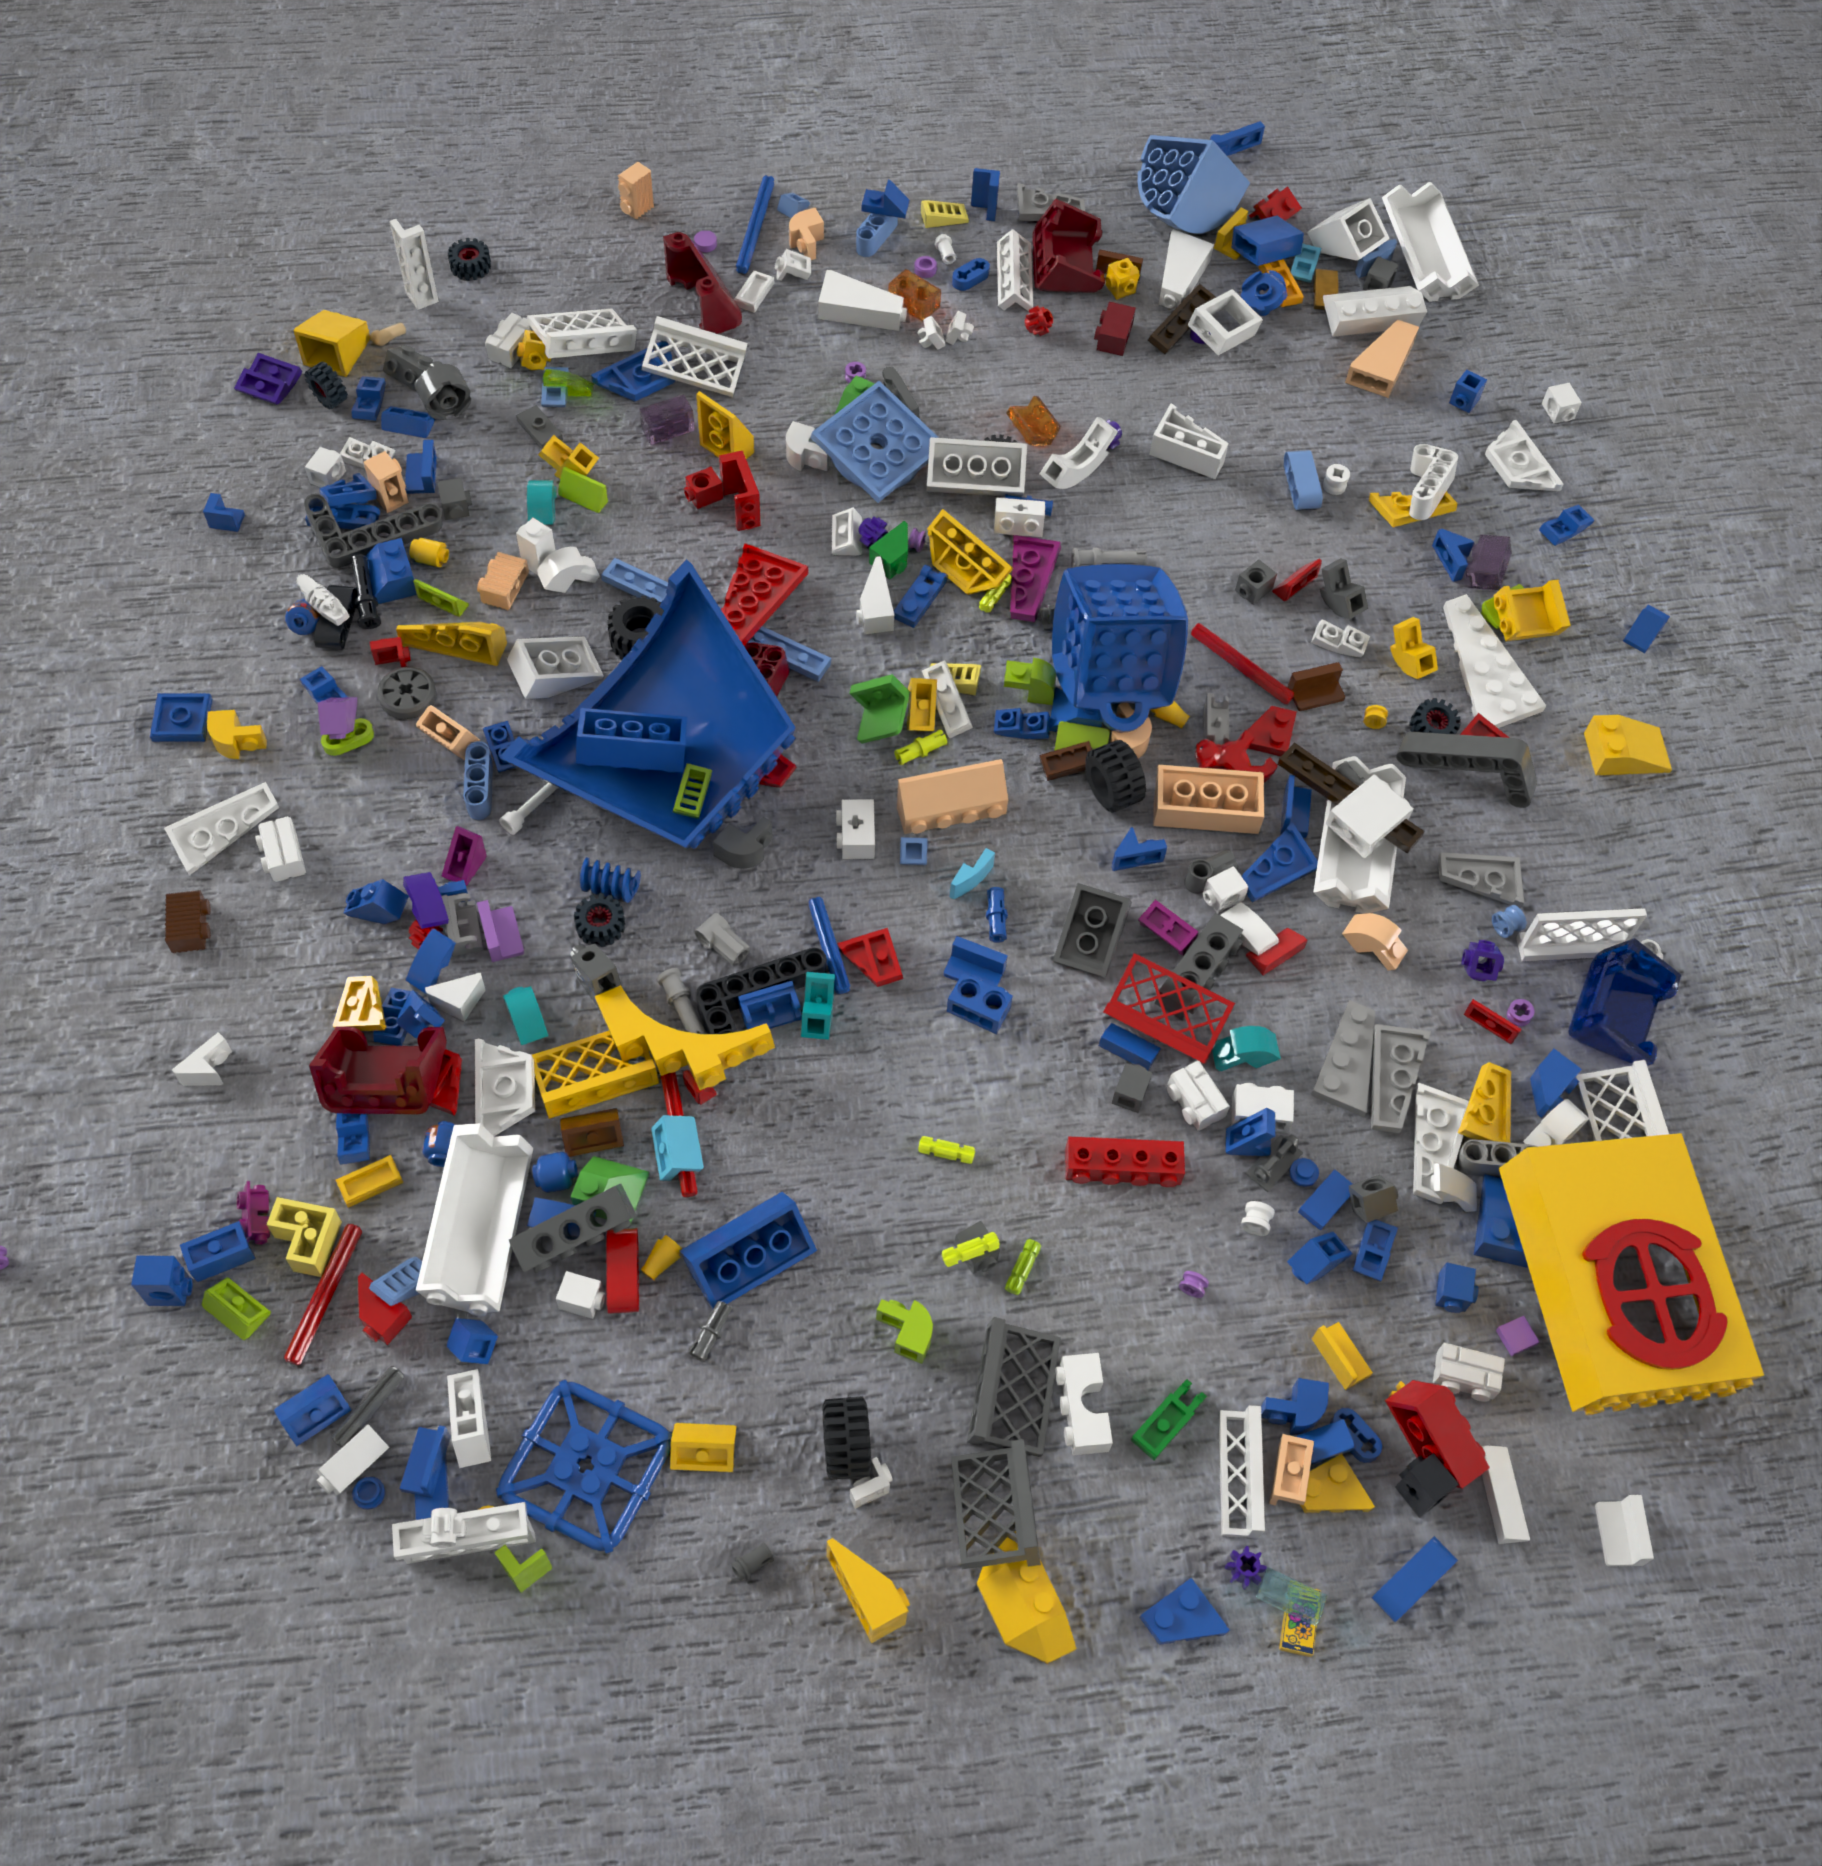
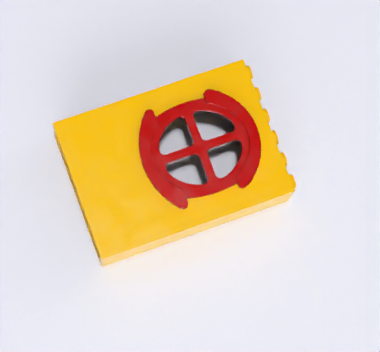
M1682 1133L1528 1147L1499 1168L1572 1412L1585 1411L1586 1415H1593L1604 1412V1408L1612 1407L1613 1412L1629 1409L1631 1404L1637 1403L1639 1408H1646L1657 1405L1659 1400H1665L1666 1404H1674L1684 1401V1397L1691 1396L1692 1401H1698L1711 1397L1710 1394L1717 1393L1718 1397H1726L1736 1394V1390L1754 1386L1753 1380L1764 1376ZM1653 1244L1662 1247L1676 1257L1683 1265L1689 1284L1661 1285L1656 1275L1648 1245ZM1626 1247H1633L1636 1250L1647 1283L1646 1289L1618 1291L1614 1287V1266L1619 1254ZM1693 1295L1699 1313L1698 1323L1691 1337L1681 1341L1676 1336L1666 1305V1298ZM1645 1300L1651 1301L1654 1305L1665 1342L1656 1343L1637 1331L1622 1312L1621 1304Z

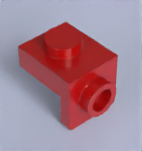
M401 637L370 641L375 665L400 661L401 667H407V662L411 661L409 647L403 646Z

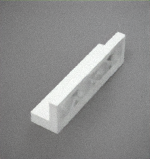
M397 219L391 220L390 226L406 294L417 310L439 302L424 230L420 224L404 230Z
M1012 229L997 241L998 306L1005 311L1016 302L1029 311V309L1033 308L1031 243Z
M1249 1405L1245 1412L1220 1410L1219 1443L1222 1536L1259 1539L1265 1532L1261 1406ZM1227 1419L1243 1420L1244 1432L1237 1439L1227 1430ZM1243 1438H1244V1446L1240 1443V1441H1241ZM1227 1439L1232 1443L1228 1448ZM1234 1447L1244 1455L1245 1463L1238 1470L1228 1461L1227 1453ZM1243 1469H1245V1477L1240 1473ZM1228 1470L1232 1473V1475L1229 1478ZM1235 1477L1245 1486V1495L1240 1500H1237L1228 1491V1484ZM1245 1499H1246V1509L1241 1505V1503H1242ZM1229 1501L1233 1504V1506L1230 1509ZM1236 1508L1246 1517V1529L1229 1528V1515Z

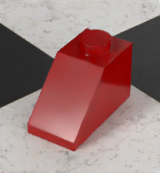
M361 1273L358 1276L359 1319L365 1327L362 1332L372 1341L377 1342L380 1339L388 1346L412 1319V1315L408 1307L403 1303L399 1302L390 1306L373 1293L369 1286L374 1281L364 1273Z

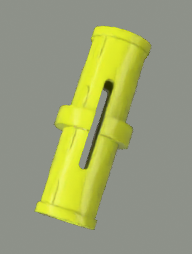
M937 730V732L924 738H915L913 743L894 751L896 760L901 759L898 763L904 765L920 756L924 758L928 756L929 752L947 745V738L945 734L941 736L943 734L942 730Z

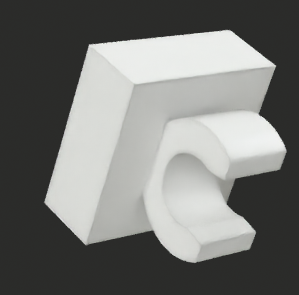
M957 311L949 325L945 342L954 345L957 338L962 342L968 341L969 334H972L974 326L970 323H964L965 313Z
M932 316L923 320L925 328L917 332L921 338L919 343L923 348H927L933 343L937 350L946 346L941 327Z

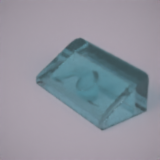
M1267 1567L1256 1598L1316 1626L1320 1622L1327 1595Z

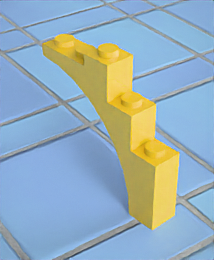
M621 985L595 996L600 1012L623 1062L637 1058L641 1054L650 1051L661 1076L676 1072L681 1067L688 1065L699 1090L713 1087L725 1080V1069L738 1066L743 1061L763 1055L775 1048L767 1023L745 1031L727 1034H696L673 1029L645 1015L630 1001Z

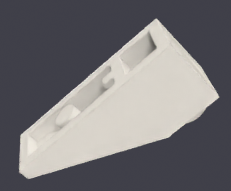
M881 557L875 558L860 598V610H856L857 624L862 625L864 635L894 631V611Z
M478 1369L447 1376L452 1443L459 1468L491 1461L489 1435Z

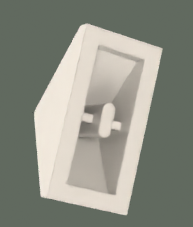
M481 973L425 987L430 1004L464 1022L486 991Z

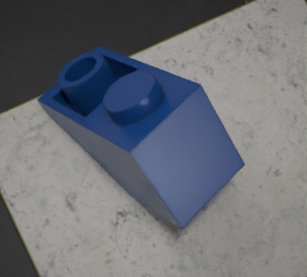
M381 879L358 889H353L346 898L347 905L343 913L350 917L387 924L400 919L409 895Z
M1553 1049L1530 1078L1537 1115L1541 1118L1548 1110L1552 1111L1558 1104L1564 1101L1560 1097L1564 1092L1570 1094L1580 1082L1576 1077L1582 1069L1556 1049Z

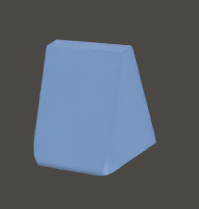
M787 193L781 195L777 210L792 218L795 214L804 211L810 205V202L795 193Z
M901 837L900 864L927 865L928 838Z

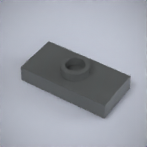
M537 405L516 415L518 423L541 449H543L553 435L561 441L563 440L562 434Z

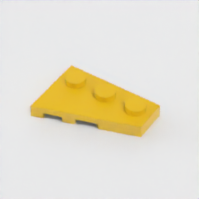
M1447 491L1431 517L1456 511L1458 503ZM1392 492L1391 496H1380L1379 493H1370L1369 502L1392 527L1421 521L1412 518L1409 514L1412 495Z
M1491 1062L1482 1065L1458 1131L1459 1134L1476 1140L1510 1143V1070Z

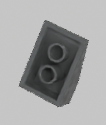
M1077 883L1053 961L1106 978L1132 901L1120 895Z

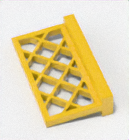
M606 1031L533 1054L535 1078L548 1119L659 1084L656 1067L649 1051L640 1055L644 1057L645 1061L634 1065L628 1063L629 1060L623 1062L613 1058L611 1054L615 1050L616 1045L610 1032ZM606 1043L610 1046L602 1054L593 1050L596 1044ZM574 1051L582 1053L577 1063L565 1058ZM588 1056L600 1060L595 1069L583 1065ZM546 1060L555 1062L549 1071L538 1068L537 1063ZM606 1062L618 1066L615 1071L608 1073L600 1072ZM561 1065L572 1068L567 1078L555 1074ZM579 1071L590 1075L586 1080L580 1082L573 1081ZM551 1080L562 1084L560 1088L546 1092L545 1088Z

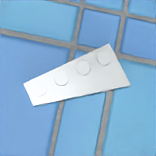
M264 782L173 823L164 829L190 876L276 811L279 806L267 783Z
M1419 1082L1416 1086L1413 1194L1442 1204L1443 1200L1431 1188L1430 1180L1431 1176L1434 1175V1164H1443L1454 1169L1463 1135L1459 1134L1458 1131L1469 1101Z

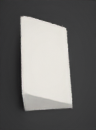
M854 507L832 515L833 555L857 556L862 554V542L859 541L862 535L858 532L859 526L862 523V517Z

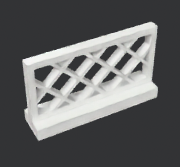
M613 309L527 316V323L546 346L545 354L548 358L634 351L637 329L634 325H626Z
M657 316L642 370L733 397L748 343ZM656 339L668 342L669 345L659 349L655 341ZM683 346L689 348L692 352L682 356L678 348ZM673 350L678 358L668 362L663 354ZM701 354L712 355L714 359L705 363ZM657 356L663 362L660 366L649 364L650 359ZM696 357L700 365L691 369L686 361ZM723 361L736 362L737 366L727 369ZM682 363L686 371L678 373L672 367ZM718 364L723 372L713 375L709 367ZM704 370L709 378L705 380L698 379L695 373ZM727 377L731 382V387L721 386L717 380Z
M1644 908L1537 914L1527 932H1519L1516 937L1521 960L1539 961L1628 956L1631 951L1629 941L1646 918V910Z
M1645 1060L1634 1061L1632 1066L1577 1075L1576 1079L1580 1081L1577 1088L1585 1114L1590 1118L1588 1124L1594 1141H1602L1601 1134L1605 1129L1620 1137L1619 1139L1632 1138L1627 1133L1633 1124L1644 1130L1646 1136L1669 1134ZM1627 1075L1630 1085L1626 1091L1611 1083L1614 1077ZM1595 1081L1604 1087L1596 1096L1586 1090L1584 1082ZM1607 1088L1622 1096L1616 1106L1601 1099ZM1625 1099L1636 1104L1638 1111L1634 1117L1619 1109ZM1596 1104L1611 1111L1606 1121L1594 1116L1593 1109ZM1615 1114L1630 1122L1624 1132L1609 1124Z
M525 1502L457 1513V1517L462 1516L463 1520H465L464 1537H456V1545L447 1548L432 1547L430 1545L431 1539H425V1536H423V1519L392 1524L394 1558L396 1560L404 1559L406 1564L499 1549L503 1545L511 1547L536 1542L535 1532L527 1517Z

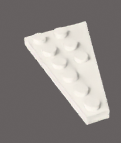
M1468 595L1446 601L1443 609L1449 630L1454 637L1455 652H1458L1460 658L1459 666L1467 695L1470 696L1472 701L1473 716L1475 717L1480 713L1493 725L1500 728L1543 712L1546 704Z

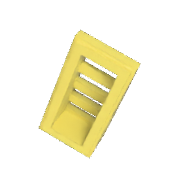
M930 200L921 201V215L925 228L969 223L964 204Z
M948 664L958 692L976 696L981 665Z

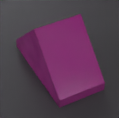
M456 826L441 876L456 882L464 880L467 886L487 857L482 836Z

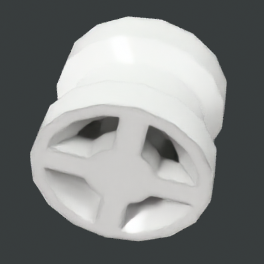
M1341 464L1329 466L1326 471V477L1323 480L1324 490L1332 495L1342 494L1346 490L1347 482L1350 478L1349 469Z
M1248 1202L1245 1207L1246 1217L1242 1219L1241 1228L1253 1235H1268L1271 1228L1269 1220L1274 1217V1209L1262 1202Z

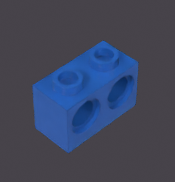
M962 973L948 998L946 1012L997 1035L1011 1009L1013 995L1009 994L1002 987H994L985 983L975 975L969 976ZM969 993L972 994L974 997L967 998L964 997L963 994ZM989 1005H996V1006H998L999 1008H998V1009H991V1008H989L988 1006H989Z

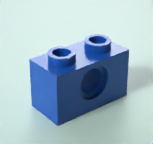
M136 1256L131 1285L148 1306H185L187 1296H190L192 1293L193 1282L175 1256Z

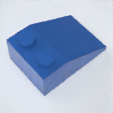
M1485 1174L1482 1182L1474 1255L1529 1268L1502 1178Z

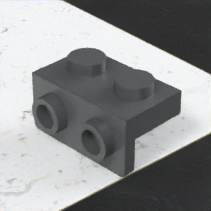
M401 345V347L387 349L383 371L416 391L415 381L429 368L430 364L433 363V359L417 353L411 346Z

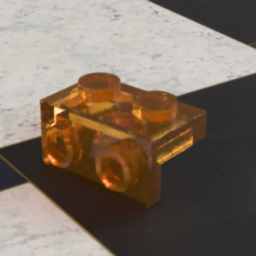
M1033 396L1028 406H1010L1006 412L1012 424L1024 437V440L1032 446L1051 445L1061 429L1060 424L1039 396Z

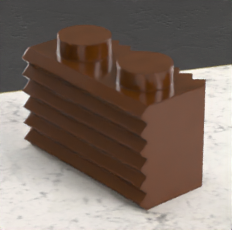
M201 890L166 894L165 942L171 953L205 950L206 939L211 937L210 926L206 922V915L211 914L209 899L204 898Z

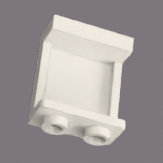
M1374 774L1330 811L1326 825L1365 859L1372 853L1375 844L1405 819L1409 820L1414 808L1410 806L1405 798L1396 794L1385 781L1380 780Z

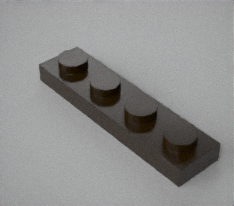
M1199 283L1150 335L1147 341L1166 355L1190 329L1188 323L1195 308L1211 301L1216 296Z

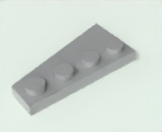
M1349 1000L1311 1093L1314 1097L1362 1117H1365L1367 1113L1375 1010Z
M1375 1024L1372 1051L1371 1130L1400 1133L1431 1031Z

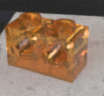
M907 269L903 270L889 283L888 292L903 297V307L907 308V312L911 316L921 321L931 316L940 308L941 289Z

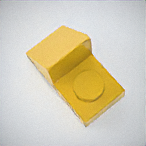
M911 678L907 688L910 691L907 730L934 731L937 679Z

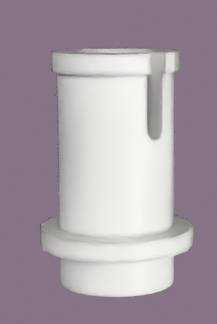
M941 234L935 240V247L940 251L943 262L951 264L957 258L951 245L952 240L946 234Z

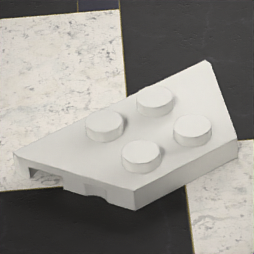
M1514 420L1505 432L1503 431L1497 440L1488 446L1485 452L1486 457L1509 488L1560 491L1563 487V482L1517 420Z
M475 1039V1124L480 1123L493 1136H496L535 1112L534 1058L531 1054L521 1051L514 1052L508 1047L501 1045L497 1047L485 1043L482 1039Z

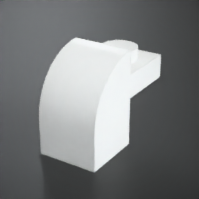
M793 421L786 433V458L789 464L799 471L803 469L804 465L827 471L830 466V456L810 438L815 428Z
M565 547L552 552L536 570L544 589L562 593L568 590L575 579L595 583L600 577L593 560L589 557L581 556L577 547Z
M1566 1099L1545 1116L1523 1142L1538 1147L1563 1144L1566 1140L1571 1139L1590 1118L1569 1099Z

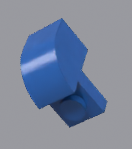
M1298 1378L1292 1387V1401L1266 1397L1261 1405V1418L1268 1419V1422L1277 1425H1284L1290 1422V1435H1299L1310 1431L1326 1411L1329 1383Z

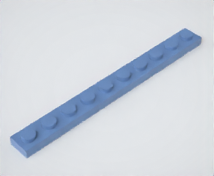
M616 558L613 559L601 574L603 582L638 598L647 596V599H651L653 597L659 603L667 595L668 582ZM763 626L747 642L782 647L785 650L790 669L818 682L831 665L830 657Z

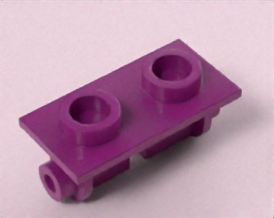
M247 1181L243 1190L237 1194V1209L242 1210V1219L238 1221L242 1224L248 1242L249 1240H255V1244H265L270 1237V1229L267 1226L269 1216H258V1213L269 1212V1191L266 1190L264 1185H255L253 1189H250V1181Z

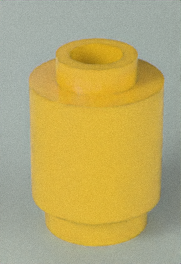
M419 538V540L414 539L411 542L409 555L410 558L415 559L418 563L441 567L448 561L449 549L446 548V544L443 542Z

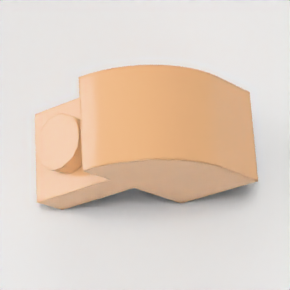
M816 208L801 211L791 218L789 222V245L791 249L798 247L799 252L811 258V260L816 259V242L824 240V221Z
M1122 703L1118 705L1116 716L1128 718L1135 710H1132L1129 703ZM1149 717L1134 731L1126 733L1112 731L1110 743L1116 740L1126 742L1139 759L1146 752L1151 736L1152 724Z
M1373 913L1355 914L1342 933L1357 953L1373 951L1387 970H1396L1408 951L1398 938L1402 930L1395 923L1381 915Z

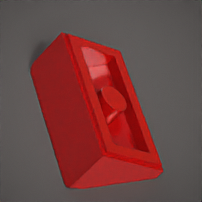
M1317 559L1304 565L1275 587L1272 592L1284 602L1318 577L1322 560Z
M1287 927L1276 934L1279 943L1259 956L1250 951L1246 954V957L1262 975H1265L1302 951L1308 940Z
M1472 999L1464 1013L1466 1017L1509 1044L1514 1042L1522 1030Z

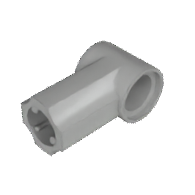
M714 913L694 930L695 936L703 946L716 950L732 966L741 964L750 952V947L731 931L728 922L718 913Z

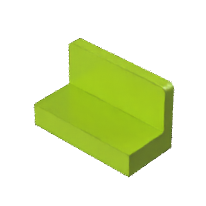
M503 1545L494 1552L501 1566L521 1593L553 1568L543 1549L537 1551L521 1565L506 1545Z

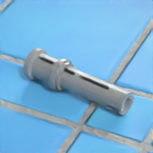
M1094 547L1092 550L1072 548L1071 566L1072 568L1102 564L1146 566L1147 554L1146 550L1101 551L1098 547Z
M671 968L662 972L657 977V982L664 987L667 994L666 1000L669 1005L675 1007L686 1031L696 1034H707L690 1001L691 992L689 988L684 986L680 978V970L678 968Z

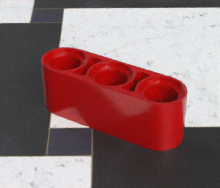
M637 1228L623 1229L617 1233L613 1229L607 1231L608 1314L639 1312V1240Z

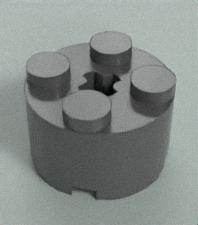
M435 361L430 364L429 368L414 383L424 407L434 419L447 420L446 416L454 414L455 417L459 416L471 404L470 389L460 370L453 365Z

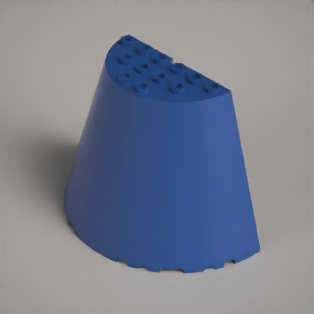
M686 559L668 578L667 595L659 606L664 612L662 616L658 613L654 615L645 629L648 632L643 640L639 638L632 650L608 677L571 714L562 719L564 724L560 728L554 725L543 732L541 735L544 738L543 740L538 736L533 737L531 740L522 739L519 736L501 754V757L507 763L686 849L691 847L695 849L707 835L713 834L719 829L727 816L732 819L741 809L740 804L745 797L750 799L759 790V781L765 774L768 775L777 765L776 760L783 750L788 749L795 741L796 737L793 734L796 727L699 574ZM581 708L687 717L683 772L669 773L662 770L649 769L643 771L637 768H612L611 766L576 764V739ZM686 763L712 770L711 781L699 819L673 813ZM689 778L690 782L703 785L702 781ZM686 787L687 790L701 792L699 789ZM684 795L683 797L694 801H698L699 799L688 795ZM681 803L680 807L696 810V806Z

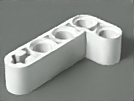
M1419 444L1414 447L1410 470L1414 475L1422 478L1412 493L1409 511L1412 518L1426 520L1431 517L1454 480L1458 461L1457 453L1427 444Z

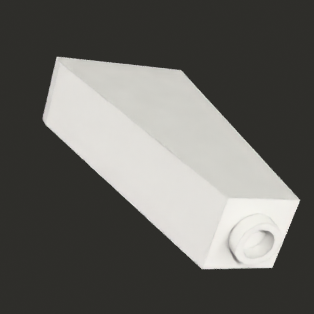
M1174 229L1171 231L1159 305L1175 310L1192 292L1211 261L1214 244Z
M826 270L818 301V319L899 331L901 322L906 321L907 308L903 307L904 298L832 270Z

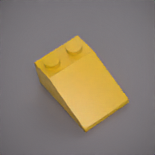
M699 391L696 394L700 445L718 458L719 455L743 450L746 459L754 454V436L734 414Z
M1594 715L1584 732L1595 776L1670 773L1672 771L1659 727L1621 715Z
M834 1538L827 1540V1558L870 1642L873 1643L904 1626L907 1613L909 1612L907 1607L910 1606V1603L901 1587L896 1589L889 1578Z

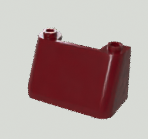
M1055 199L1037 222L1033 231L1035 288L1046 292L1095 293L1103 288L1106 280L1104 272L1099 269L1093 272L1092 246L1101 239L1103 233L1100 218L1061 200Z
M681 232L663 236L666 278L671 286L675 285V282H680L684 284L686 290L696 287V292L700 297L701 323L699 324V329L719 334L740 326L742 323V312L711 263L693 241Z
M335 1027L309 1065L322 1107L331 1113L418 1115L425 1113L433 1101L447 1044L444 1027H427L421 1030L417 1037L418 1046H368L365 1035L355 1027Z

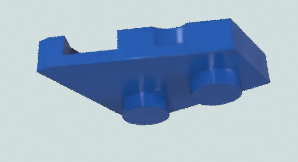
M360 473L353 474V481L346 483L345 480L341 479L334 484L320 488V495L324 496L329 507L341 508L345 504L350 503L365 504L369 500L377 499L376 489Z
M1192 1578L1139 1617L1159 1645L1174 1643L1179 1640H1196L1200 1637L1214 1635L1224 1636L1230 1631Z

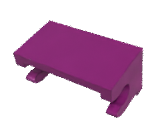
M1156 899L1138 919L1141 926L1147 927L1176 949L1181 956L1186 954L1189 946L1198 937L1196 929Z

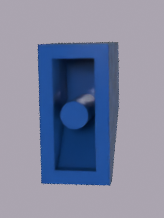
M1333 1231L1311 1238L1287 1262L1292 1267L1295 1277L1307 1285L1318 1281L1348 1259L1353 1253Z

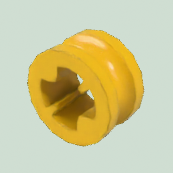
M1371 705L1365 709L1363 722L1367 727L1380 729L1386 726L1388 710L1385 707Z

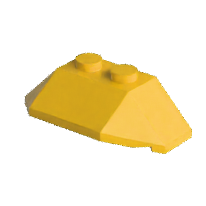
M944 509L940 511L927 528L932 565L940 572L947 574L948 579L967 595L998 588L1013 569L1001 556Z
M1007 1537L998 1548L1004 1552L1018 1550V1543ZM1027 1560L983 1566L977 1586L1006 1646L1037 1658L1046 1664L1077 1649L1066 1612L1041 1560V1565L1029 1567Z

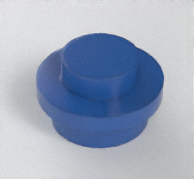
M1297 1159L1290 1167V1177L1298 1186H1311L1319 1177V1169L1310 1159Z
M376 1477L362 1478L353 1488V1500L362 1509H373L383 1501L385 1487Z

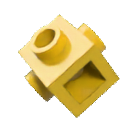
M1129 258L1108 265L1105 285L1116 300L1136 293L1140 276L1139 270L1132 264Z
M525 330L523 342H518L517 356L521 359V366L530 370H544L546 362H550L551 358H548L545 354L546 346L531 330Z

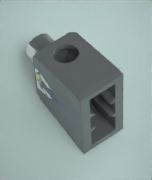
M579 944L571 950V960L579 982L598 1007L595 999L596 995L621 985L618 971L613 962L596 944H591L588 947ZM602 978L603 983L600 985L598 980Z

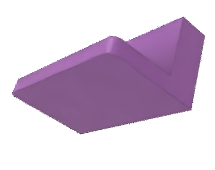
M488 900L477 902L492 962L523 955L524 949L513 907L509 906L491 911Z

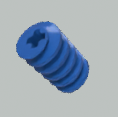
M586 857L580 872V887L583 892H588L591 889L593 894L598 895L601 892L606 898L612 894L613 899L619 900L622 897L624 902L629 903L638 890L641 873L638 870L635 876L632 877L631 868H627L625 873L621 874L620 865H617L612 872L611 864L608 862L601 869L600 860H596L594 865L590 866V858Z

